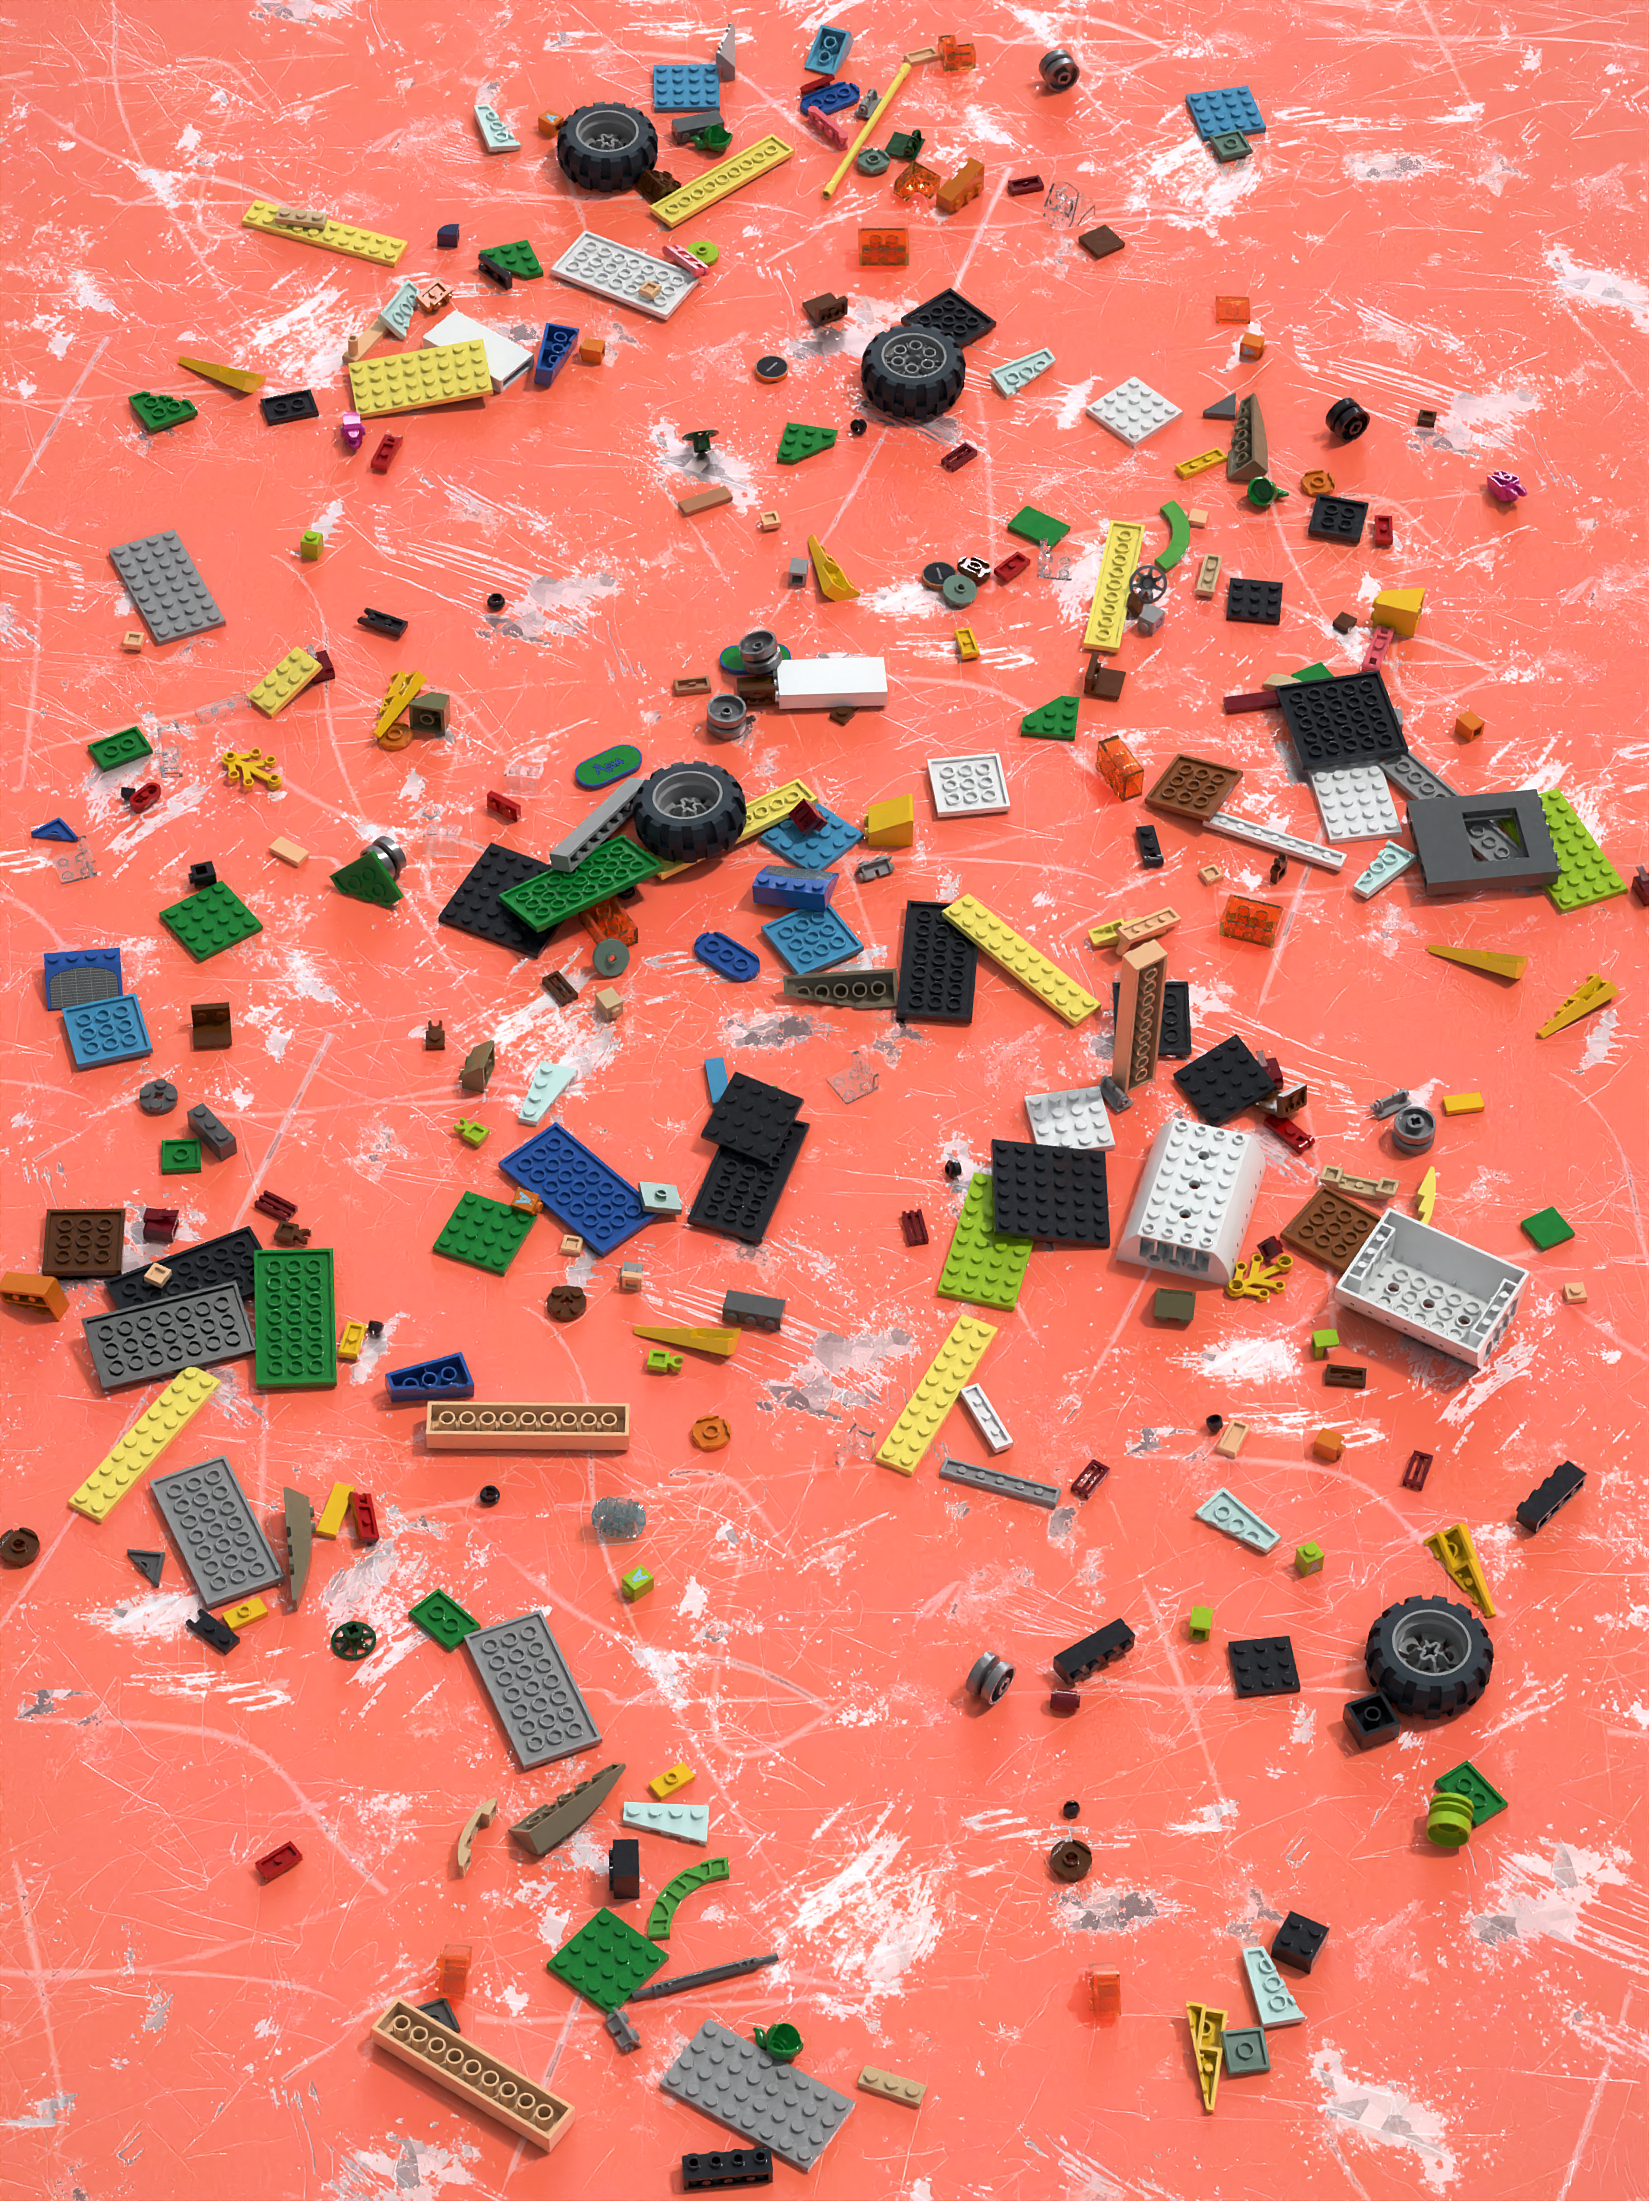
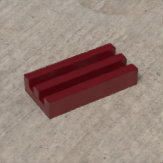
M1039 175L1009 180L1007 185L1010 188V192H1012V196L1044 191V184Z
M965 442L943 457L941 464L943 466L946 465L948 469L951 468V471L954 473L975 458L978 451Z
M267 1190L263 1192L264 1195L259 1196V1200L254 1202L255 1208L286 1222H289L298 1211L296 1205Z
M917 1209V1212L909 1210V1213L902 1211V1220L909 1246L929 1244V1237L921 1209ZM915 1217H918L923 1239L920 1237ZM908 1218H911L916 1240H913Z
M1414 1450L1402 1485L1407 1486L1408 1484L1410 1488L1418 1487V1490L1422 1491L1434 1455ZM1417 1457H1420L1413 1480H1411L1409 1477ZM1424 1459H1427L1428 1461L1426 1463L1423 1475L1421 1477L1420 1482H1418L1417 1479L1422 1468Z
M1093 1459L1071 1485V1491H1077L1080 1496L1083 1494L1084 1498L1088 1500L1108 1476L1110 1468ZM1095 1466L1098 1467V1468L1094 1471V1473L1091 1474V1476L1088 1478V1480L1085 1482V1484H1084L1082 1487H1080L1081 1483L1085 1480V1478L1089 1475V1473L1094 1469V1467H1095Z

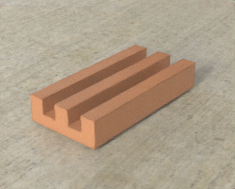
M709 676L673 679L676 696L712 693Z

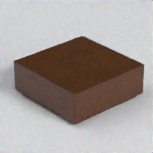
M1420 409L1417 425L1434 428L1437 412Z
M1133 592L1128 596L1126 607L1137 618L1142 613L1144 603Z
M1342 611L1333 621L1332 626L1348 633L1357 623V618Z

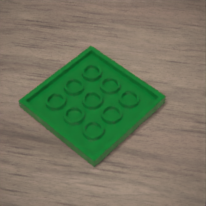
M223 880L159 912L160 919L199 963L263 930L261 922Z
M466 1191L433 1245V1252L505 1276L535 1225L537 1215H529L527 1212L512 1209L510 1205Z
M603 1907L547 1963V1969L605 2013L615 2014L613 2007L620 2010L632 1998L631 1992L640 1990L669 1960V1955Z

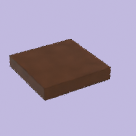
M1106 224L1078 236V241L1097 259L1125 247V242Z

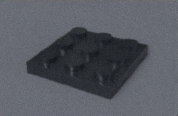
M1317 494L1308 534L1360 543L1369 503Z
M1230 578L1226 620L1280 625L1283 582Z
M1290 1636L1228 1642V1651L1238 1698L1300 1692L1301 1686Z

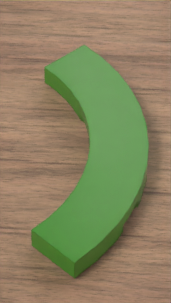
M1174 500L1160 507V512L1172 527V540L1168 548L1154 560V564L1165 573L1172 570L1180 562V559L1186 554L1190 542V525L1187 516Z
M728 1857L703 1861L700 1865L684 1870L666 1885L656 1899L650 1915L648 1940L670 1939L673 1916L684 1899L706 1884L730 1879Z

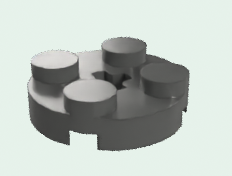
M157 1079L145 1085L139 1091L140 1105L149 1114L154 1112L164 1115L173 1111L177 1106V1089L165 1079ZM157 1096H162V1099H161V1100H160L159 1098H157V1099H155V1098H156Z

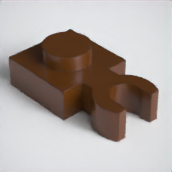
M859 706L836 707L830 713V719L845 726L855 716V711L859 709Z
M1280 852L1279 858H1274V864L1270 869V882L1276 885L1287 873V854Z
M429 1020V1031H426V1050H445V1030H443L442 1021L439 1020L438 1026H433L432 1021Z
M280 1220L274 1234V1240L290 1244L297 1240L300 1244L307 1245L308 1239L304 1236L311 1237V1230L306 1228L299 1230L298 1224Z

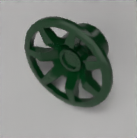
M695 431L682 436V440L693 441L695 453L708 452L711 450L710 438L717 436L719 431Z
M350 1621L342 1624L334 1631L331 1638L332 1648L337 1655L345 1659H360L370 1654L375 1648L376 1634L369 1625ZM363 1628L367 1629L370 1633L364 1634ZM340 1631H342L343 1636H342V1637H336V1636L338 1635V1633H339ZM372 1637L373 1642L371 1646H369L367 1643L364 1642V1640H367ZM335 1642H345L340 1650L335 1645ZM360 1645L363 1649L367 1650L358 1655L357 1646ZM349 1647H352L354 1655H346L344 1652Z

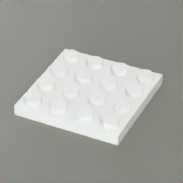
M1135 376L1086 407L1088 415L1133 448L1183 416L1181 409Z
M999 753L927 759V768L938 818L1010 811L1011 805Z
M1099 1086L1024 1096V1103L1035 1144L1095 1151L1115 1150L1116 1144Z

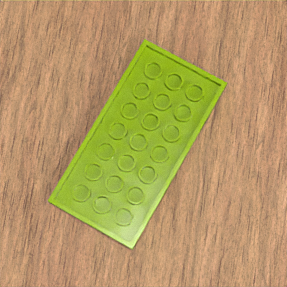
M1559 788L1538 794V796L1542 797V810L1546 812L1545 821L1550 826L1549 835L1553 837V850L1557 852L1558 856L1557 864L1561 866V876L1558 877V883L1542 886L1560 913L1564 914L1626 894L1628 891L1627 886ZM1514 818L1497 819L1509 838L1521 847Z
M973 1173L937 1295L1014 1312L1035 1240L994 1236L991 1175Z

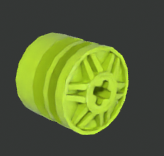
M1451 1792L1434 1795L1430 1800L1429 1817L1426 1827L1427 1838L1433 1843L1444 1847H1460L1467 1844L1470 1839L1474 1811L1472 1801L1463 1795Z

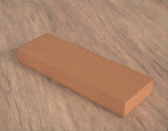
M722 486L679 501L678 507L688 517L733 501V496L726 486Z

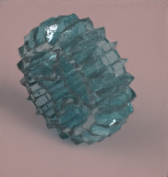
M608 1496L607 1499L601 1498L600 1501H596V1505L592 1509L591 1520L594 1529L599 1530L600 1534H606L607 1537L627 1539L630 1536L637 1537L644 1530V1526H646V1511L643 1510V1506L639 1505V1502H633L631 1498L625 1499L624 1496L622 1498L617 1496L612 1498Z

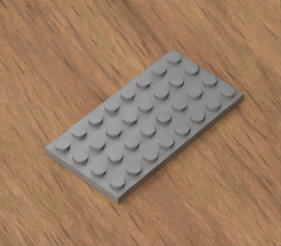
M175 529L108 549L109 556L158 646L226 626L222 613Z
M226 1454L149 1481V1486L207 1609L285 1581V1576Z
M541 1609L464 1635V1642L524 1770L603 1743L602 1736Z
M707 2018L660 2082V2088L762 2147L770 2148L771 2152L807 2173L812 2169L856 2107V2102L788 2063L773 2058L767 2051Z

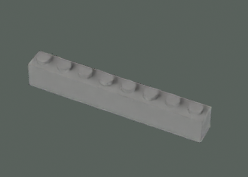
M629 777L549 853L552 868L572 872L633 813V801L644 780Z

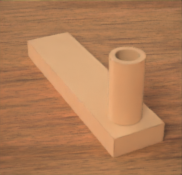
M377 318L359 338L356 335H349L348 349L342 354V360L347 363L362 361L387 335L390 329Z
M1169 906L1118 927L1115 933L1121 939L1116 948V953L1123 956L1128 951L1130 944L1180 924L1182 918Z

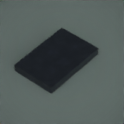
M310 389L260 399L268 426L319 416V411Z

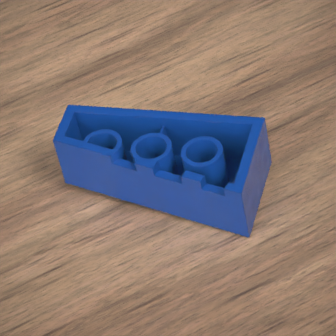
M546 322L534 383L547 386L552 385L578 344L579 328Z
M462 1352L385 1373V1387L391 1402L474 1397V1382Z

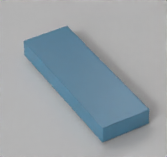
M723 1057L704 1059L713 1107L717 1106L728 1085Z

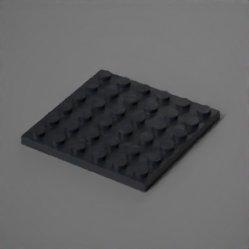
M1379 670L1275 686L1274 691L1302 770L1408 754L1407 743Z
M491 842L440 913L438 921L538 959L565 920L537 933L499 901L498 895L553 869L552 865Z
M998 1139L991 1140L994 1236L1109 1248L1110 1228L1104 1151Z

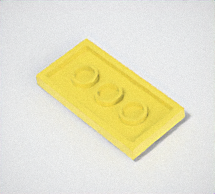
M296 646L247 697L273 718L323 667L318 661Z

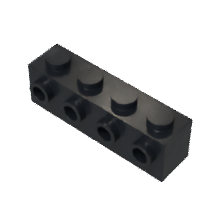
M1568 1460L1562 1466H1557L1553 1475L1550 1478L1546 1477L1538 1490L1534 1489L1529 1495V1499L1526 1502L1522 1501L1518 1505L1516 1521L1536 1534L1585 1485L1587 1473Z
M1119 1618L1054 1656L1053 1669L1067 1685L1078 1682L1083 1676L1097 1671L1101 1665L1112 1662L1123 1652H1129L1134 1647L1135 1634Z
M755 2147L749 2150L733 2149L727 2152L711 2151L706 2154L689 2153L682 2156L684 2190L773 2182L771 2149Z

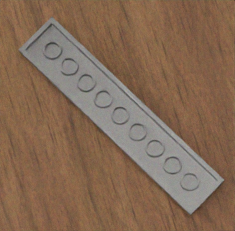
M1410 751L1406 755L1388 757L1378 763L1384 774L1413 800L1461 796ZM1490 820L1464 822L1471 849L1483 861L1524 858L1522 848Z

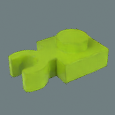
M460 1118V1124L463 1126L454 1124V1131L462 1134L463 1139L477 1147L490 1135L489 1129L476 1122L470 1125L465 1118Z
M650 1349L647 1370L667 1372V1368H671L675 1372H681V1365L676 1363H683V1356L675 1355L670 1357V1352Z

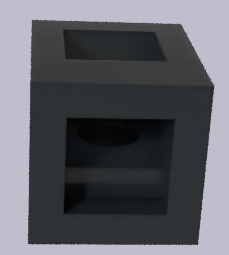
M212 861L190 865L191 873L188 874L190 885L194 884L195 889L217 883Z

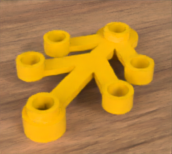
M253 748L250 753L238 754L234 751H228L222 755L221 760L225 767L229 768L228 775L231 782H237L240 779L239 772L236 770L237 766L242 769L244 777L243 786L247 790H251L255 786L251 774L267 781L270 790L276 791L282 787V778L278 774L270 775L258 769L276 766L275 756L269 755L265 760L243 761L261 759L262 753L259 748Z
M1254 1254L1251 1259L1252 1267L1249 1278L1242 1281L1243 1275L1247 1272V1264L1245 1262H1238L1235 1266V1278L1230 1280L1226 1287V1291L1230 1296L1241 1297L1246 1294L1256 1296L1259 1301L1266 1302L1269 1299V1290L1265 1288L1255 1289L1250 1286L1257 1285L1273 1288L1274 1292L1278 1294L1284 1293L1286 1288L1284 1281H1273L1266 1278L1280 1271L1288 1272L1291 1270L1293 1259L1286 1254L1280 1255L1277 1259V1264L1259 1272V1268L1263 1264V1257L1261 1254Z

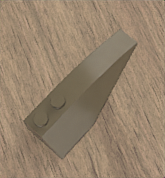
M1252 393L1240 402L1237 414L1239 421L1234 427L1236 434L1231 439L1232 449L1228 451V478L1231 480L1251 481L1268 473L1267 438L1261 409L1255 393Z
M896 967L783 976L784 995L861 1009L897 1006L898 1003Z
M283 1487L293 1612H297L310 1575L313 1546L312 1534H316L315 1521L311 1522V1517H315L314 1505L309 1504L308 1496L289 1487Z
M614 1762L592 1775V1781L580 1782L574 1786L575 1791L560 1794L556 1797L558 1801L550 1806L546 1803L508 1829V1832L529 1853L539 1855L547 1853L550 1850L549 1847L565 1840L566 1835L582 1823L604 1800L626 1769L625 1763Z

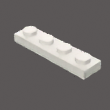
M979 1383L960 1389L961 1397L994 1452L998 1453L1013 1447L1014 1442Z

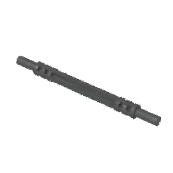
M776 1952L757 1958L753 1956L651 1984V1987L631 1992L632 1999L634 2001L652 1995L657 1997L759 1969L761 1965L779 1961L778 1954Z

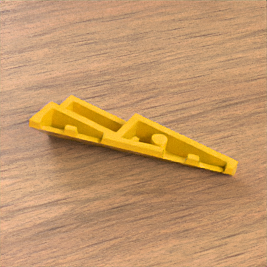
M179 356V364L245 392L254 393L266 380V375Z
M811 534L807 540L823 594L835 602L859 597L861 592L852 587L853 582L847 580L842 568L832 556L824 553L826 548L823 545L820 546L817 537Z
M400 670L391 675L393 682L387 687L389 691L384 696L379 711L381 718L376 721L375 725L377 728L372 732L374 737L380 738L428 680L418 670L409 674Z
M1429 944L1428 952L1515 979H1521L1529 956Z
M1590 973L1587 976V983L1585 985L1582 983L1578 986L1579 990L1564 1001L1555 1011V1018L1553 1020L1548 1019L1546 1026L1538 1030L1537 1034L1544 1039L1619 994L1613 982L1603 980L1599 974Z
M636 1325L634 1326V1334L728 1356L735 1352L741 1328L723 1329L722 1327L684 1326L667 1328Z
M1458 1523L1444 1532H1437L1423 1540L1424 1544L1429 1546L1435 1553L1434 1556L1440 1559L1447 1567L1446 1570L1463 1590L1469 1593L1474 1603L1479 1605L1486 1613L1485 1616H1495L1496 1612L1467 1524Z
M1186 2001L1206 2111L1214 2113L1223 2050L1219 2033L1226 2029L1228 2011L1208 2008L1207 2004Z

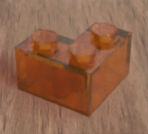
M955 35L938 36V54L940 55L944 72L976 69V51L973 43L957 45Z
M913 161L895 180L893 194L905 201H908L915 192L931 199L940 188L941 176Z
M446 1944L444 1950H440V1955L437 1956L436 1969H440L439 1977L435 1979V1990H438L439 1998L464 2000L467 1992L468 1972L471 1968L472 1946Z
M1115 1963L1088 1964L1089 1971H1085V1982L1088 1984V1989L1092 1990V1998H1088L1089 2011H1093L1095 2018L1121 2016L1120 1973Z

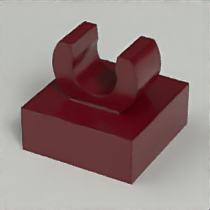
M1275 1235L1270 1236L1257 1245L1265 1262H1269L1284 1253L1282 1250L1283 1245L1280 1240L1276 1239Z

